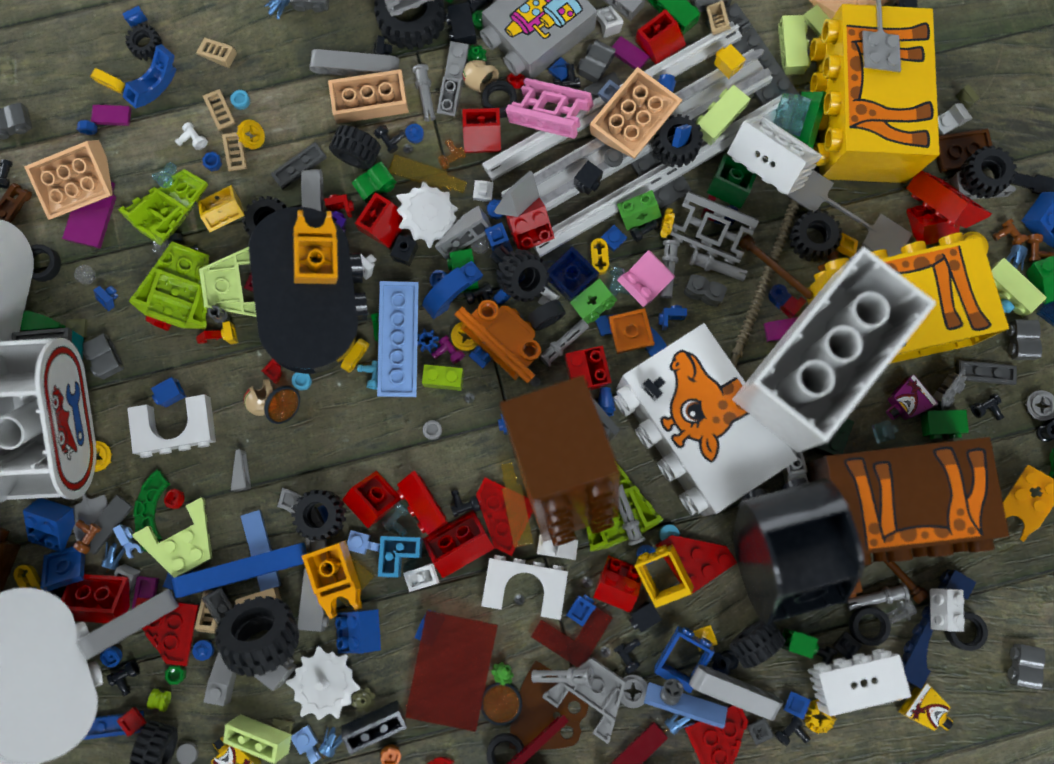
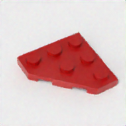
M484 477L476 496L493 546L512 556L533 513L529 498Z
M670 535L655 545L656 548L662 545L667 547L670 545L674 546L694 586L692 594L737 563L727 546L675 535ZM670 556L663 557L679 583H683Z
M137 597L135 607L151 598ZM177 602L179 607L142 629L151 644L161 654L166 664L188 666L199 605Z
M734 705L727 706L726 722L723 729L700 721L693 722L695 724L684 728L700 764H734L735 757L737 758L744 730H746L748 724L743 709Z

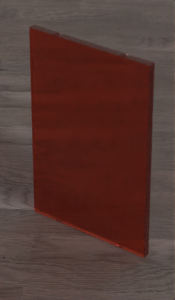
M427 610L405 718L476 732L498 627L497 624Z

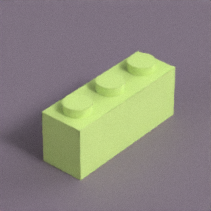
M804 15L782 16L778 24L782 70L786 75L804 74L811 64L807 52L809 49V39H806L808 24L805 22Z
M732 85L729 90L726 88L720 94V100L717 103L714 101L708 107L707 114L705 116L701 115L696 120V125L699 124L701 127L700 131H703L702 139L710 146L743 112L751 99L735 85Z
M1005 258L996 262L991 267L1000 299L1010 301L1015 307L1013 311L1022 317L1031 314L1047 298Z
M240 714L226 723L223 743L275 764L289 753L292 734Z

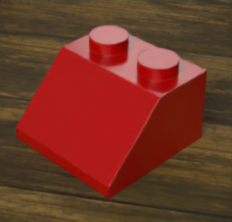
M377 470L351 487L342 499L367 528H370L382 519L402 500L399 494Z

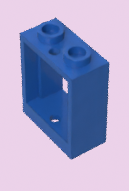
M678 626L655 664L654 673L666 680H678L683 685L684 690L691 693L693 688L689 685V681L699 664L707 666L714 654L712 642L704 637L698 638L687 627L681 628ZM680 637L705 650L690 677L665 663Z

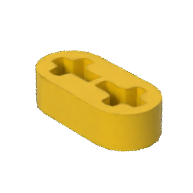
M97 68L90 75L99 84L118 93H121L125 87L121 80Z
M597 238L592 241L590 247L591 265L595 274L603 275L609 268L608 245L605 240ZM597 244H600L601 247H604L601 249V254L599 255L598 250L595 248ZM598 259H601L602 265H605L602 270L595 266L598 265Z
M360 338L343 360L341 368L350 373L366 353L370 344Z
M20 565L15 569L14 579L19 588L37 587V589L42 590L39 584L41 579L33 566ZM23 570H28L26 577H22Z

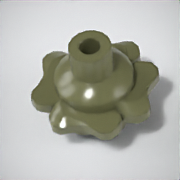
M368 687L364 690L360 688L357 693L352 695L354 700L352 706L356 707L358 712L363 710L369 712L370 708L376 704V701L373 700L376 695Z

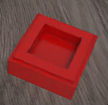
M136 706L117 720L128 737L132 736L147 723Z

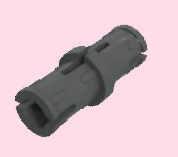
M215 305L211 306L213 309L209 307L208 315L212 317L214 322L221 325L223 322H231V317L224 309Z

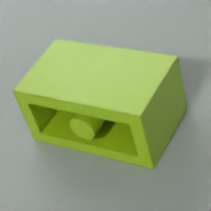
M424 364L422 384L428 388L462 391L463 368Z

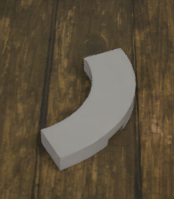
M282 488L277 507L285 509L291 514L295 513L296 509H293V506L298 504L296 500L303 496ZM313 507L311 520L316 526L321 527L324 525L323 520L315 507ZM306 538L307 553L327 546V539L309 540V538Z

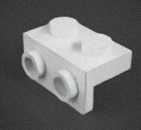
M930 589L932 630L964 631L963 590Z

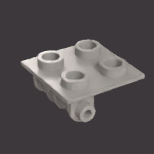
M966 367L959 374L954 372L948 374L941 387L932 396L938 403L935 407L939 405L941 406V411H944L945 408L949 409L955 400L953 397L956 393L960 394L966 385L964 383L967 378L965 375Z

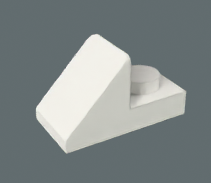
M608 6L597 10L596 19L601 24L603 38L620 33L623 19L613 7Z
M962 103L954 104L947 112L938 116L939 135H945L972 119V116Z
M540 535L537 554L576 560L578 540L561 546H553L552 540L543 542Z
M433 563L403 573L409 592L440 583Z

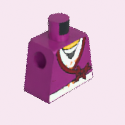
M913 374L904 379L888 397L892 407L886 410V414L892 420L896 419L899 415L904 420H907L938 403Z

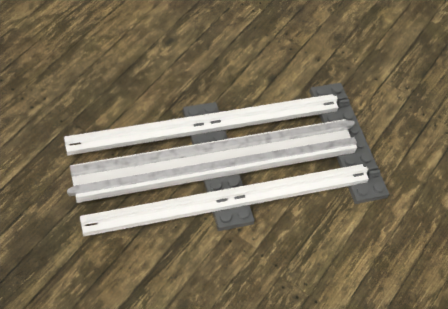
M737 3L726 8L731 27L730 30L713 35L708 18L705 24L711 31V34L644 72L656 81L660 79L662 74H670L676 77L713 56L722 47L726 48L732 44L746 59L743 68L730 79L719 69H716L674 93L683 101L671 115L677 117V114H682L684 118L687 115L690 116L689 120H697L701 115L705 116L708 112V107L714 101L717 103L720 100V94L726 88L729 90L732 85H735L747 96L753 93L761 107L732 123L711 146L703 140L693 162L690 161V164L687 166L683 164L682 167L678 168L675 165L673 168L670 167L669 163L663 164L662 159L659 161L657 158L658 154H655L653 151V136L635 159L622 153V163L617 167H610L605 163L604 156L612 147L596 138L534 173L539 198L544 203L547 211L580 193L573 184L574 177L587 161H590L603 171L601 180L629 164L638 176L637 179L553 226L552 230L555 239L548 241V244L541 248L539 247L545 243L533 247L539 257L544 256L618 213V203L652 190L661 211L685 197L688 191L692 192V189L682 175L730 148L744 120L762 115L790 133L801 96ZM615 72L603 77L598 83L595 82L583 89V91L591 93L593 107L590 108L589 112L580 110L576 117H579L581 125L577 128L578 132L590 126L593 119L606 105L599 97L598 92L609 79L619 87L623 85ZM540 130L482 163L483 168L493 181L569 137ZM674 135L669 136L668 141H671ZM508 188V189H506L505 191L501 192L502 198L504 197V195L506 194V192H507L510 188Z

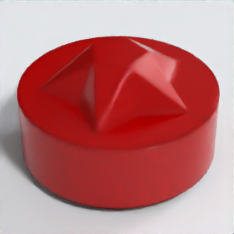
M512 73L507 76V82L514 89H520L525 85V76L521 73L517 76Z
M177 489L169 490L164 497L166 507L171 509L180 508L184 503V493Z

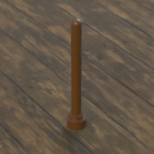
M749 234L742 238L738 244L740 248L755 254L807 299L813 297V293L758 248L755 245L754 238Z
M883 561L906 584L907 588L911 591V598L917 604L928 597L929 593L924 587L916 586L895 562Z

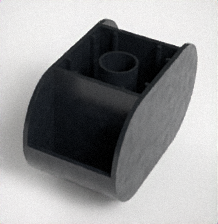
M289 207L278 210L260 221L253 230L249 240V258L258 334L266 352L279 365L297 373L317 374L329 371L343 362L355 345L358 321H367L365 292L354 293L353 285L354 283H363L361 253L350 254L347 237L338 223L333 220L337 238L338 279L336 284L294 283L293 231L297 221L298 210H303L305 222L312 228L323 226L326 214L308 207ZM313 258L312 262L318 263L317 258Z
M796 478L786 482L782 486V490L767 494L765 489H756L742 497L733 532L734 548L744 586L760 621L764 625H769L776 621L846 603L863 574L864 558L854 520L838 488L827 478L808 483L805 478Z

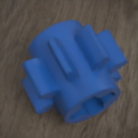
M423 329V333L421 335L418 334L419 341L417 346L422 345L420 348L421 352L426 349L431 353V349L434 347L438 348L435 341H438L439 337H433L434 330H431L429 333ZM425 338H429L430 344L426 345Z

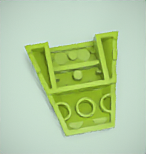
M185 169L163 181L164 185L160 188L154 187L150 189V194L141 199L137 197L132 200L133 204L127 208L122 206L118 209L139 232L160 246L183 223L208 186L206 181Z
M172 241L129 302L144 315L168 324L187 329H206L207 308L204 307L199 269L209 265V255Z
M618 465L620 484H623L634 518L639 521L640 524L638 526L641 534L662 522L663 518L653 509V506L644 498L640 490L630 481L629 477ZM618 511V517L613 518L615 525L608 530L592 533L590 526L586 527L591 552L607 549L629 540L626 531L622 528L624 522L620 511Z

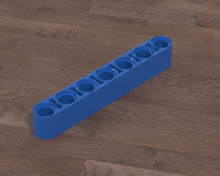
M300 543L171 578L174 597L180 598L304 564L302 555L307 554L305 543Z

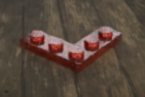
M596 607L575 641L541 619L531 637L576 667H579L590 657L611 622L612 617Z

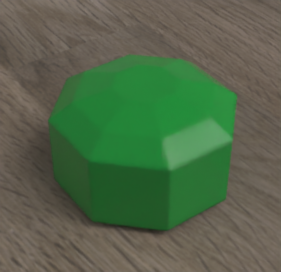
M171 665L165 671V680L170 685H178L186 678V669L183 666Z

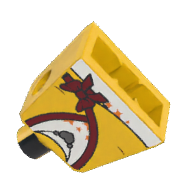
M925 683L922 689L914 687L910 693L911 697L906 699L898 711L900 714L934 731L939 726L947 731L954 723L952 719L946 716L950 706L928 683Z
M224 737L213 743L219 755L211 760V764L262 763L258 757L223 743Z

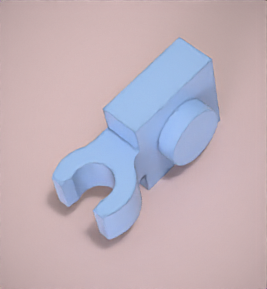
M118 525L113 528L121 546H124L128 558H134L132 554L134 548L139 553H143V548L139 544H134L135 541L132 536L134 533L130 527Z
M353 530L350 531L347 541L350 551L366 554L367 549L379 552L380 544L369 541L371 535Z
M309 725L291 736V740L299 754L301 755L306 752L311 764L321 758L314 746L319 741Z

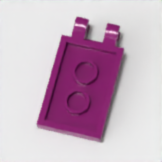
M111 182L112 192L115 188V183ZM113 194L110 197L71 211L62 239L101 249L117 197Z

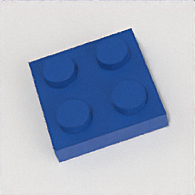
M69 547L62 552L57 551L44 555L41 589L47 592L84 580L85 554L77 551L74 547Z

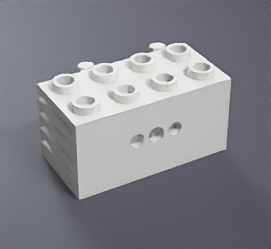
M762 115L744 120L727 152L735 162L742 163L747 167L748 171L758 174L764 182L774 185L780 193L787 195L804 187L805 183L803 182L808 180L809 177L807 176L813 172L811 169L816 167L815 163L822 156Z
M876 649L870 655L865 656V653L852 655L853 659L845 660V658L834 659L832 664L826 665L825 662L813 665L814 668L808 669L809 674L813 676L810 677V680L815 683V685H812L813 690L817 691L814 694L815 698L819 699L817 702L818 710L829 716L911 697L900 655L892 653L891 650ZM873 677L877 679L875 684L871 683ZM862 679L867 680L866 686H861L860 682ZM852 682L857 684L855 689L851 688Z

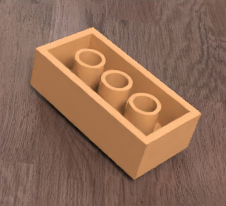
M401 69L328 80L332 113L337 124L409 113Z

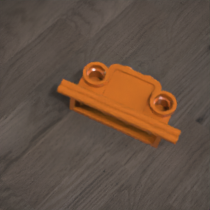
M484 300L472 314L463 306L454 314L462 322L460 329L488 353L515 381L521 377L528 384L535 377V374L528 367L540 356L541 346L537 341L533 340L535 331L531 323L524 321L516 309L509 306H501L499 308L494 301Z

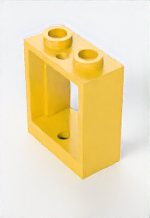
M232 185L198 201L200 218L209 232L245 216L241 200Z
M662 545L653 553L645 552L637 557L638 559L634 566L655 608L692 594L694 586L673 545L668 547ZM669 555L683 583L659 592L645 564Z

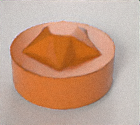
M387 745L381 750L380 759L382 764H398L400 762L401 753L397 746Z

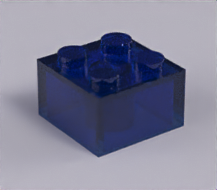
M573 246L547 270L550 273L547 280L569 303L592 285L599 276V272Z

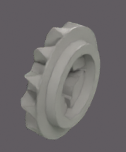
M1039 390L1027 397L1028 400L1025 404L1028 409L1027 413H1030L1033 419L1046 421L1054 417V396L1051 393ZM1041 402L1042 405H1045V406H1048V407L1043 408V409H1041V411H1040V407L1035 406V404H1038V403Z
M634 674L625 676L623 678L626 680L624 690L631 689L632 682H634L635 689L641 692L635 693L632 700L630 693L623 690L620 702L629 708L642 706L648 686L646 681Z

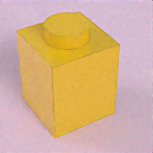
M730 44L726 48L722 47L718 50L714 65L730 79L743 68L746 59Z

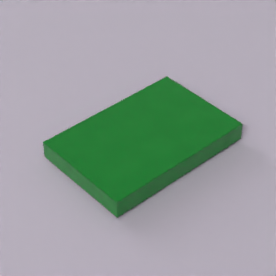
M824 91L801 93L793 127L790 131L791 135L812 149L824 113L823 104L827 93Z

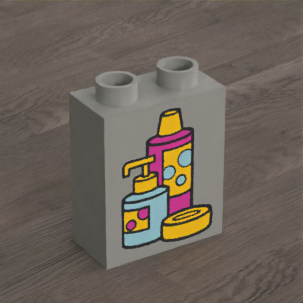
M497 0L482 12L483 29L480 31V36L488 48L494 50L498 47L506 55L503 61L513 75L517 76L522 73L526 78L534 79L595 30L597 10L588 0Z

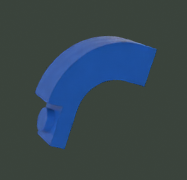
M162 44L157 45L150 68L140 78L126 82L123 98L135 109L155 100L169 86L175 75L176 68L172 66L175 55Z
M473 261L468 262L461 268H455L429 291L423 300L422 306L434 320L449 309L451 302L462 291L482 279L483 274Z

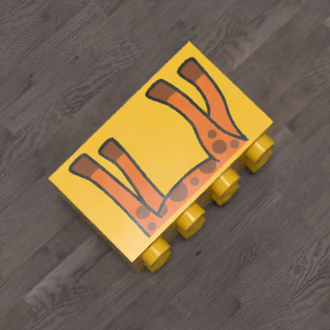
M842 4L832 19L825 20L821 36L812 39L809 57L810 61H817V72L812 75L810 92H827L823 104L824 113L818 129L820 141L815 143L813 147L815 151L822 155L820 160L815 163L816 166H819L820 175L828 180L907 183L940 155L933 9L881 6L883 31L887 34L899 35L901 72L864 68L862 32H878L876 6Z
M959 232L940 238L938 246L928 249L925 241H917L901 247V254L888 257L886 249L871 252L936 302L889 364L973 346L1009 329L981 237L965 240L963 233ZM848 258L830 261L825 264L826 270L814 275L815 282L808 288L813 293V297L807 299L808 305L828 280L849 261Z

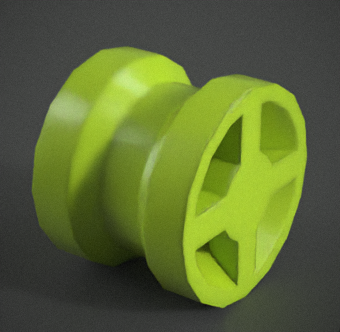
M154 688L149 695L147 708L151 710L157 708L160 712H165L171 701V692H160L159 689Z

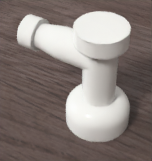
M191 122L183 125L184 133L175 140L181 146L183 142L191 137L193 139L192 145L196 150H201L208 144L204 136L197 134Z

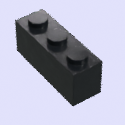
M398 700L341 726V738L350 755L407 729L406 717Z

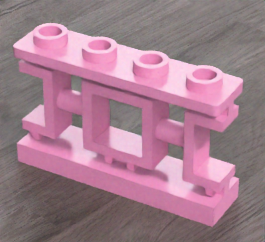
M526 78L524 80L525 86L521 88L523 96H525L522 103L512 102L506 108L509 123L575 139L578 134L577 128L581 126L579 117L576 116L580 110L589 112L590 108L593 107L591 93ZM547 102L558 104L554 111L543 109ZM568 103L573 104L572 107H567ZM562 114H567L565 118L561 117Z

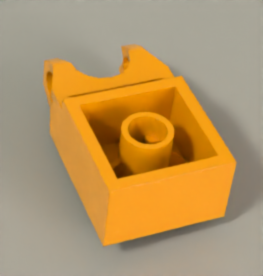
M298 210L297 221L293 231L294 283L336 284L338 279L337 238L331 211H327L323 226L312 228L305 222L303 210ZM317 258L318 263H313L312 259Z
M1026 465L1003 501L1006 518L1017 516L1023 521L1024 528L1019 538L1021 541L1024 542L1029 534L1039 529L1054 506V479L1030 465ZM1038 487L1041 495L1032 497L1030 489Z
M346 540L302 555L313 592L316 594L318 603L326 611L329 619L337 616L336 601L338 597H345L355 611L362 608L361 585Z

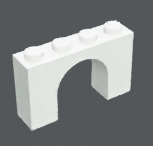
M205 394L185 398L188 416L187 426L179 436L173 439H164L159 435L156 429L154 407L146 404L127 408L133 454L140 455V458L151 457L152 453L169 454L174 449L186 451L190 450L191 446L198 445L199 448L216 442L211 398Z
M494 555V559H489L481 606L501 610L508 580L518 573H530L541 581L544 588L541 617L561 620L568 571H564L563 566L553 565L552 568H546L545 563L534 561L533 565L525 564L526 560L514 558V561L511 562L506 561L505 556Z

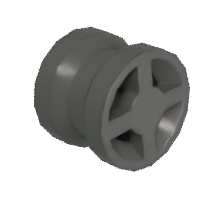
M676 679L665 681L660 692L661 700L667 705H676L683 694V685Z

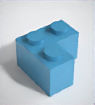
M380 536L378 577H401L402 557L422 558L423 538Z

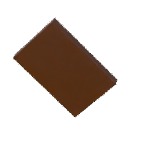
M989 129L940 135L939 146L941 154L936 158L940 173L960 170L964 162L976 150L984 146L990 147L992 142Z

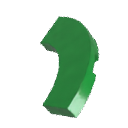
M156 469L142 485L138 499L135 501L133 513L135 533L147 526H151L158 542L162 540V537L158 532L155 521L156 506L162 493L171 485L160 469ZM140 544L144 552H147V550Z

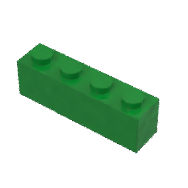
M647 0L659 14L666 9L677 21L682 35L698 23L700 17L699 10L687 0Z

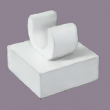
M475 180L473 200L492 201L494 182Z
M361 254L363 277L367 280L372 276L375 266L374 262L377 259L372 254L367 258Z
M545 286V291L540 292L543 296L539 299L538 303L543 305L550 300H558L560 296Z

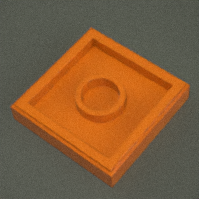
M645 308L608 316L617 354L655 345Z

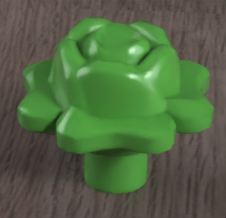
M503 662L493 665L491 673L494 676L495 682H499L502 686L506 683H512L511 678L514 677V674L511 672L509 665H505Z

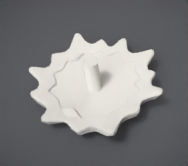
M422 182L421 188H412L410 193L396 195L401 202L397 212L403 217L399 228L409 229L414 240H425L428 248L432 247L435 240H440L457 221L454 213L458 211V208L450 202V193L441 192L436 187L431 188L426 182Z
M318 646L313 657H301L302 667L295 669L296 676L294 678L286 680V684L295 691L294 700L302 704L301 717L313 713L317 720L322 719L327 714H332L336 719H339L342 707L352 703V693L360 690V686L352 678V669L346 665L347 654L339 657L333 651L326 653Z

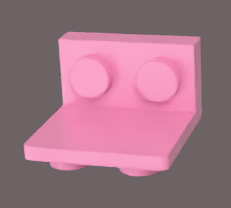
M649 250L628 272L621 275L617 281L645 307L675 278V275Z

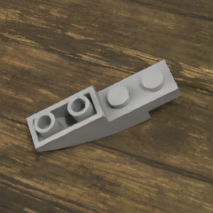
M450 42L437 114L454 117L456 115L464 83L462 75L467 62L469 44Z

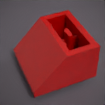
M666 9L637 30L635 42L650 56L649 58L655 65L686 47L677 21Z
M500 108L462 109L464 152H501Z
M375 192L356 220L355 225L360 232L390 249L402 231L399 225L403 217L397 212V206Z
M540 198L534 201L518 217L505 215L514 241L520 250H527L555 239L546 207Z
M917 205L907 209L912 233L917 241H925V244L929 245L938 243V240L942 237L959 233V225L955 228L946 222L948 220L946 217L943 219L934 214L935 209L930 210L923 205Z
M603 345L565 354L569 379L584 375L589 391L612 383Z
M608 555L593 598L630 613L638 598L642 583L635 566Z

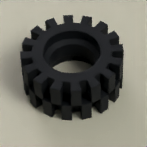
M137 24L138 28L131 27L133 31L128 30L129 36H125L127 40L125 43L128 49L139 60L144 59L148 61V57L152 60L156 46L163 45L161 37L150 25L143 24L142 27L141 24ZM150 38L148 45L144 47L138 46L141 39Z

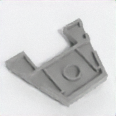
M591 657L577 669L592 668L594 674L592 686H586V684L570 686L568 683H557L545 692L542 698L558 708L568 691L575 694L603 714V717L593 730V734L608 744L626 680Z

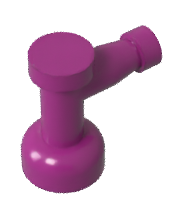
M446 335L439 341L441 346L431 355L436 360L438 356L448 350L451 354V362L456 364L465 357V354L462 350L457 351L449 341V336Z

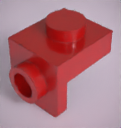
M334 194L324 199L328 211L345 209L348 217H353L352 211H355L353 201L349 200L346 194Z

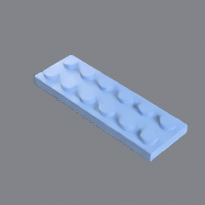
M380 281L377 397H417L418 282Z

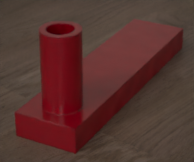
M565 715L555 718L507 764H524L569 722Z
M653 721L610 764H642L668 737Z

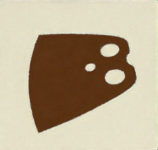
M535 661L519 691L522 698V710L518 718L511 723L510 734H514L521 739L525 747L555 719L553 717L554 712H559L560 715H565L569 722L565 726H570L573 729V736L570 739L563 738L560 729L539 750L561 749L573 746L579 741L581 734L580 722L586 717L588 704L570 691H568L558 708L542 698L544 693L557 683H533L531 677L533 670H551ZM518 699L516 700L512 717L518 709ZM571 701L579 702L581 706L579 713L572 714L569 712L568 705ZM509 742V749H517L515 745Z

